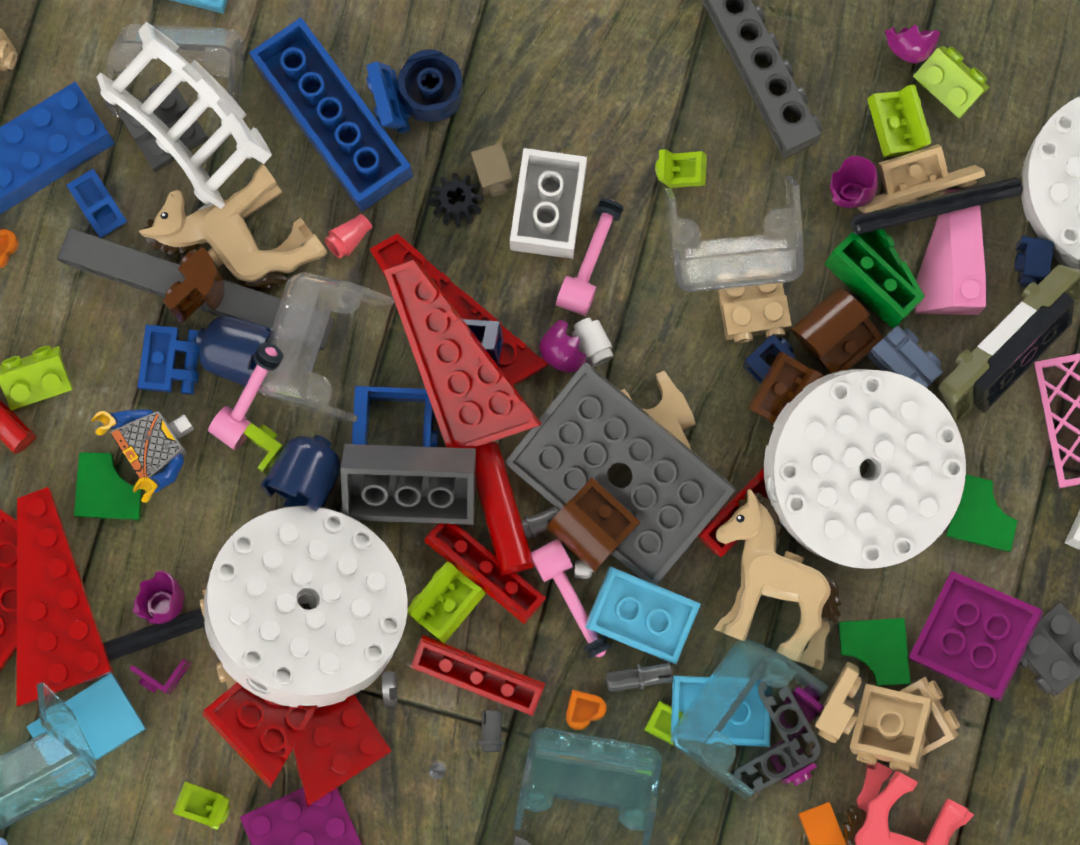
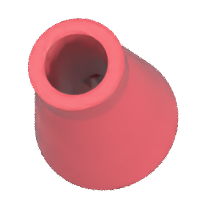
M359 214L348 222L328 231V236L324 239L325 244L339 259L345 255L349 256L366 233L372 229V225L363 214Z

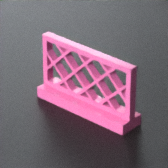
M1080 353L1034 362L1059 489L1080 485V477L1065 480L1062 468L1069 457L1080 463V457L1072 453L1080 442V430L1066 422L1076 407L1080 409V395L1074 400L1060 390L1069 376L1080 382V376L1073 372L1080 361ZM1073 363V365L1070 367V369H1068L1067 367H1065V366L1063 365V364ZM1056 366L1064 371L1066 375L1059 385L1054 387L1045 381L1042 368ZM1046 387L1053 391L1049 399ZM1056 394L1073 404L1063 419L1051 412L1050 403ZM1053 419L1060 423L1056 429H1054ZM1063 425L1079 435L1070 450L1057 443L1056 435ZM1059 450L1066 454L1062 461Z

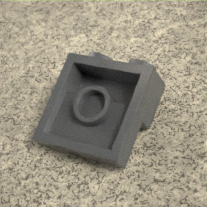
M163 81L156 83L149 89L150 95ZM176 87L153 113L170 129L189 109V106ZM150 95L139 101L143 104ZM124 109L119 113L123 123L155 172L175 161V158L170 153L165 152L156 143L157 138ZM196 120L179 139L191 151L206 142L208 136Z
M1061 603L1056 604L1041 617L1019 663L1022 668L1028 667L1036 676L1034 678L1035 684L1045 694L1050 692L1053 696L1059 695L1080 676V624Z

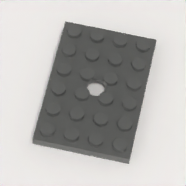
M587 362L580 367L539 420L542 424L532 428L504 462L559 510L593 477L640 521V524L617 547L612 555L640 579L655 585L662 580L737 490L735 486ZM624 463L631 469L633 477L627 487L618 488L610 482L609 469L613 464Z

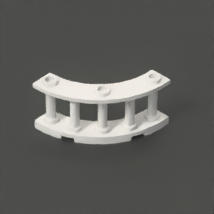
M146 22L138 30L143 43V50L115 81L101 72L99 73L97 80L101 88L100 94L110 104H118L157 138L156 143L165 152L170 153L184 170L195 189L194 194L199 200L205 204L210 202L222 209L225 203L218 188L247 158L251 159L253 157L264 164L272 154L257 128L250 130L243 121L246 113L230 94L196 60H193L191 64L188 63L176 52L179 48L176 43ZM159 58L171 67L172 72L142 104L125 88L152 59ZM181 81H187L198 92V99L169 129L153 111ZM208 107L213 108L222 119V125L193 155L179 138ZM232 134L237 142V150L210 178L202 165Z

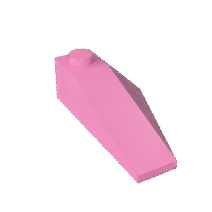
M947 189V192H946L945 194L951 193V192H955V191H959V190H950V189ZM980 205L937 216L933 233L916 278V282L925 297L915 308V314L979 315L985 309L986 273Z

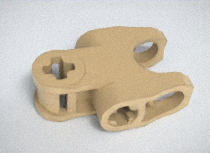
M665 371L656 374V381L662 395V400L656 407L643 410L691 449L683 430L696 425L693 414L684 395L676 388ZM625 389L621 390V392H623L627 397L631 399L629 393L626 392Z

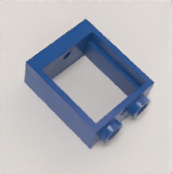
M355 386L352 444L368 445L371 400L425 403L423 447H438V431L433 430V418L436 417L426 389Z

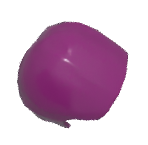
M913 25L909 30L907 27H903L899 33H896L895 27L886 29L885 35L888 46L898 58L906 62L919 64L926 61L933 54L940 37V32L938 30H923L919 32L917 25Z
M850 156L843 161L837 172L832 173L830 193L833 198L832 201L836 205L843 208L862 207L869 204L875 197L878 189V173L876 166L869 159L862 156Z
M558 320L547 330L540 341L541 356L554 369L565 373H574L586 363V354H583L578 349L580 338L577 336L570 337L566 334L568 323Z
M164 570L157 571L153 578L140 582V591L134 600V608L132 609L133 613L138 617L147 620L149 623L159 625L170 622L183 610L185 603L184 590L171 574Z

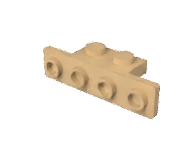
M937 144L878 163L885 193L875 196L869 204L857 208L863 213H868L875 209L880 210L896 204L901 205L917 201L918 197L925 195L929 197L943 195L947 192V188L956 185L958 187H968L976 184V179L984 177L985 172L984 169L972 165L948 173L942 146Z

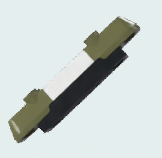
M1058 265L1039 285L1035 282L1030 283L1021 295L1024 300L972 352L966 349L957 357L954 363L957 366L956 369L938 388V399L950 412L955 423L963 418L974 405L985 413L1072 325L1074 304L1080 298V270Z

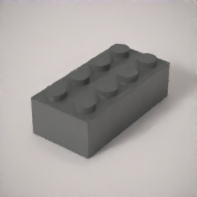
M345 444L341 463L342 514L358 521L474 525L476 449Z

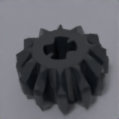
M453 173L451 182L447 178L441 177L442 187L433 186L432 193L435 197L429 199L430 206L436 207L433 215L435 218L444 216L443 224L445 226H448L452 219L455 220L456 228L461 227V219H465L467 223L472 224L473 217L471 213L480 215L482 212L478 204L484 202V196L477 194L480 190V185L478 183L470 185L471 178L468 175L462 181H459L458 174ZM458 196H462V202L458 201L455 205H452L451 198L456 200Z

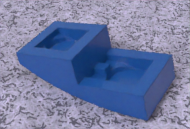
M94 169L66 185L99 238L106 236L127 223V220Z

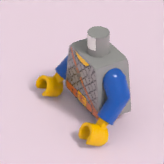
M150 409L124 410L111 414L100 411L91 419V422L101 421L104 426L99 427L95 431L97 435L105 434L109 428L114 429L110 434L139 477L133 492H136L138 489L147 491L141 499L142 502H148L154 492H159L176 481L184 464V456L187 453L179 439L195 430L185 414H182L170 423L166 421L159 411L154 412Z

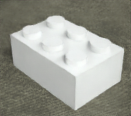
M523 149L510 234V250L573 259L587 157Z

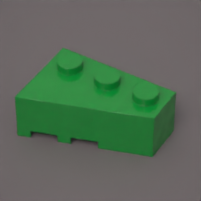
M884 229L859 235L852 232L832 251L824 265L886 324L894 329L919 305L925 296L906 262L901 261L894 248L895 243L891 236H887Z

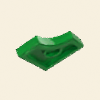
M79 452L74 517L141 521L143 489L133 492L135 485L128 484L119 476L115 469L114 456L111 453Z
M966 474L962 497L951 522L947 526L945 537L1009 553L1011 552L1018 520L1006 515L997 506L993 495V481Z
M905 618L838 622L840 656L853 657L864 663L873 674L876 686L910 684Z

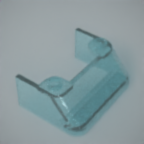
M751 639L739 640L734 643L677 722L671 734L672 743L677 750L744 799L750 798L754 790L727 771L735 759L736 750L732 741L720 732L757 680L760 679L770 687L781 688L793 679L803 687L812 690L818 696H821L828 688L827 685L785 655Z
M43 682L37 685L40 723L46 732L0 756V830L84 786L97 776L96 759L73 711Z
M550 728L535 730L531 734L514 829L521 830L524 809L533 812L548 810L553 804L554 797L619 809V821L628 829L643 831L642 845H649L657 807L662 765L661 754L648 746Z

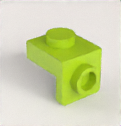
M667 149L659 150V160L655 164L658 180L670 188L706 185L707 154L703 151L673 154Z
M250 423L243 433L250 441L268 453L258 466V469L267 475L283 449V445L275 440L277 434L264 424H261L258 428Z
M185 781L173 813L218 830L220 824H223L228 817L230 798Z

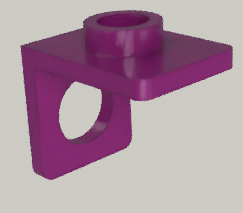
M182 659L165 685L137 666L131 665L129 669L142 677L138 683L151 692L155 693L157 689H160L164 693L171 695L190 667L191 662Z
M799 687L792 690L793 696L808 723H810L815 715L824 708L819 703L821 698L807 687H804L803 690ZM787 697L782 704L790 703V698ZM784 710L779 716L780 723L786 728L794 727L786 722L784 717L786 710ZM803 726L797 733L791 735L798 738L806 727Z
M790 736L788 739L791 741L794 736ZM801 746L796 750L798 754L804 753ZM777 754L769 757L777 773L785 769V766L781 765L778 761ZM810 763L781 780L783 784L793 782L794 786H797L810 779L812 775L809 771L817 766L815 763Z

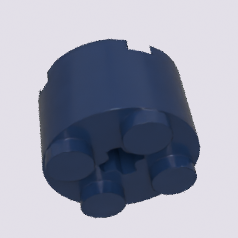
M422 50L411 55L400 70L398 85L401 99L415 120L439 122L447 119L459 110L463 99L462 75L458 64L452 58L437 50ZM433 83L435 88L428 89L427 84Z

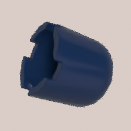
M218 316L209 323L206 329L201 328L197 335L196 346L199 347L200 363L208 372L245 387L257 366L254 355L258 347L262 343H270L277 347L278 332L277 330L233 316Z
M314 435L313 438L297 436L289 440L261 483V489L271 498L276 493L286 499L283 504L285 507L308 506L317 512L319 508L324 507L341 470L340 459L336 452L330 448L332 443L320 435Z

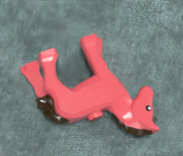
M876 762V765L867 764L863 787L856 799L858 808L850 805V809L846 811L848 822L843 823L846 845H948L953 833L959 827L966 825L974 814L962 805L946 799L925 843L889 831L888 814L890 808L903 794L913 791L918 782L898 771H895L892 778H890L893 770ZM890 778L887 786L879 794L883 782Z

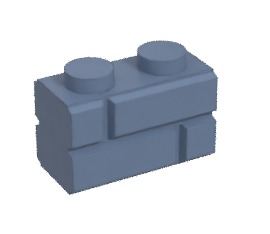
M896 326L867 355L881 371L903 375L926 388L944 372L940 368L942 365L940 360L932 352L927 351L925 353L917 345L919 340L916 335L908 328L902 330L899 326Z

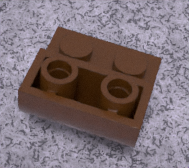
M200 247L197 251L192 250L183 257L178 270L185 280L182 283L180 281L174 283L166 291V297L162 300L181 324L205 302L215 311L224 295L223 277L213 259L203 247Z
M840 288L833 291L790 329L806 351L815 356L828 374L849 370L884 339L868 318L870 314L852 295Z
M779 352L749 404L748 409L771 422V425H774L786 404L790 403L803 391L805 386L824 377V375L815 369L806 367L784 352Z
M592 477L563 506L546 528L595 573L640 524V521Z

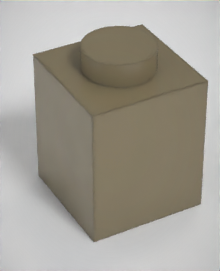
M501 143L471 152V161L483 196L488 194L492 197L499 196L508 192V188L513 187V177Z

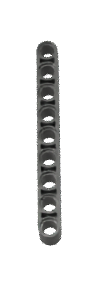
M68 229L57 257L58 261L68 266L163 298L166 297V291L178 281L182 283L185 280L178 270L181 266L179 264L74 229ZM224 280V295L217 309L213 311L206 302L198 309L216 316H233L277 330L278 337L317 350L325 349L335 321L334 318L324 313Z

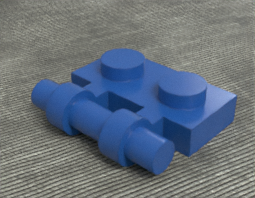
M378 61L366 65L369 75L366 80L369 90L374 94L376 102L374 112L377 120L384 127L393 130L398 129V133L410 131L408 122L410 113L402 102L395 70H392L391 66Z
M146 325L138 389L172 393L174 380L182 382L181 394L193 395L195 383H198L199 372H196L199 355L196 339L199 331L189 330L188 340L179 341L180 330L176 327ZM177 352L186 353L184 370L175 369Z

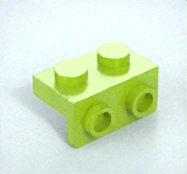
M945 46L938 47L913 77L952 113L961 118L990 87L985 83L987 81L986 76L975 67L972 69L968 68L962 62L964 57L952 46H949L948 49Z
M908 85L897 92L875 93L867 98L883 158L902 156L921 150L931 144L929 128L925 121L921 100L915 85Z
M43 346L32 352L33 355L24 358L13 356L2 361V365H0V386L10 410L73 389L61 358L62 351L60 346L54 348Z
M446 562L442 568L434 573L432 580L422 592L413 598L411 605L407 608V613L442 643H446L486 593L463 575L454 565Z

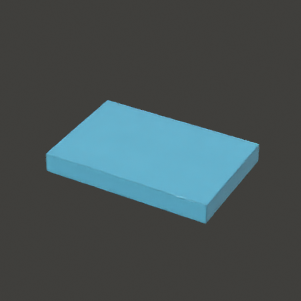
M609 566L585 628L677 664L701 603Z
M113 673L106 675L26 726L60 783L70 779L147 729Z
M673 676L671 742L770 747L771 716L758 693L760 680ZM770 680L766 682L767 689L763 691L766 696L772 695V681ZM680 711L688 715V718L678 736V717Z

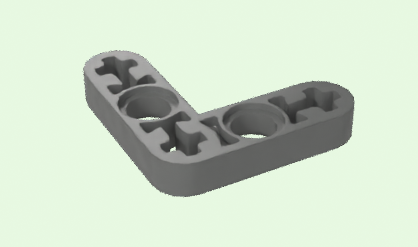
M777 674L764 676L758 684V693L784 742L735 769L732 783L736 791L742 795L749 796L763 790L812 763L820 754L821 747L814 731L786 681ZM770 680L774 684L780 683L782 685V688L778 690L782 700H785L787 696L791 700L790 703L782 704L775 711L770 707L777 704L771 694L766 696L763 692L767 689L766 682ZM786 709L796 711L799 716L797 725L792 728L782 726L779 721L781 712ZM803 726L808 730L801 733L807 743L813 742L815 744L811 748L812 754L808 757L804 753L798 754L796 752L800 747L796 737H793L791 741L787 737L788 734L797 733ZM771 755H781L785 759L786 767L782 772L773 773L767 768V760ZM761 762L763 772L769 779L763 782L760 775L753 780L754 786L752 788H748L746 784L740 786L738 784L742 779L740 773L746 771L748 775L757 772L758 769L754 764Z

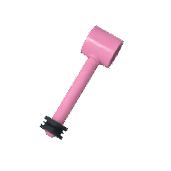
M606 198L600 199L596 209L600 219L579 273L574 278L570 276L565 277L557 297L556 306L586 317L597 286L589 283L591 274L612 221H619L620 215H622L621 212L624 210V207L618 202Z
M270 343L260 344L254 355L257 366L234 409L229 406L222 408L208 428V432L234 451L247 439L243 432L251 422L246 419L245 415L268 371L276 370L283 359V353L278 347Z
M555 539L531 552L534 566L543 582L554 579L588 642V645L583 647L584 651L588 649L587 653H590L588 658L591 659L595 656L601 657L605 655L606 650L612 646L611 644L607 645L605 641L607 636L600 638L597 632L585 628L588 615L565 574L573 565L559 539Z

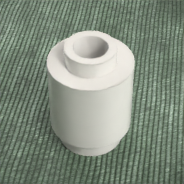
M586 318L573 326L575 331L571 333V337L577 336L580 338L578 349L583 354H586L585 362H588L593 368L614 357L611 351L613 346L599 320L592 321L591 318Z

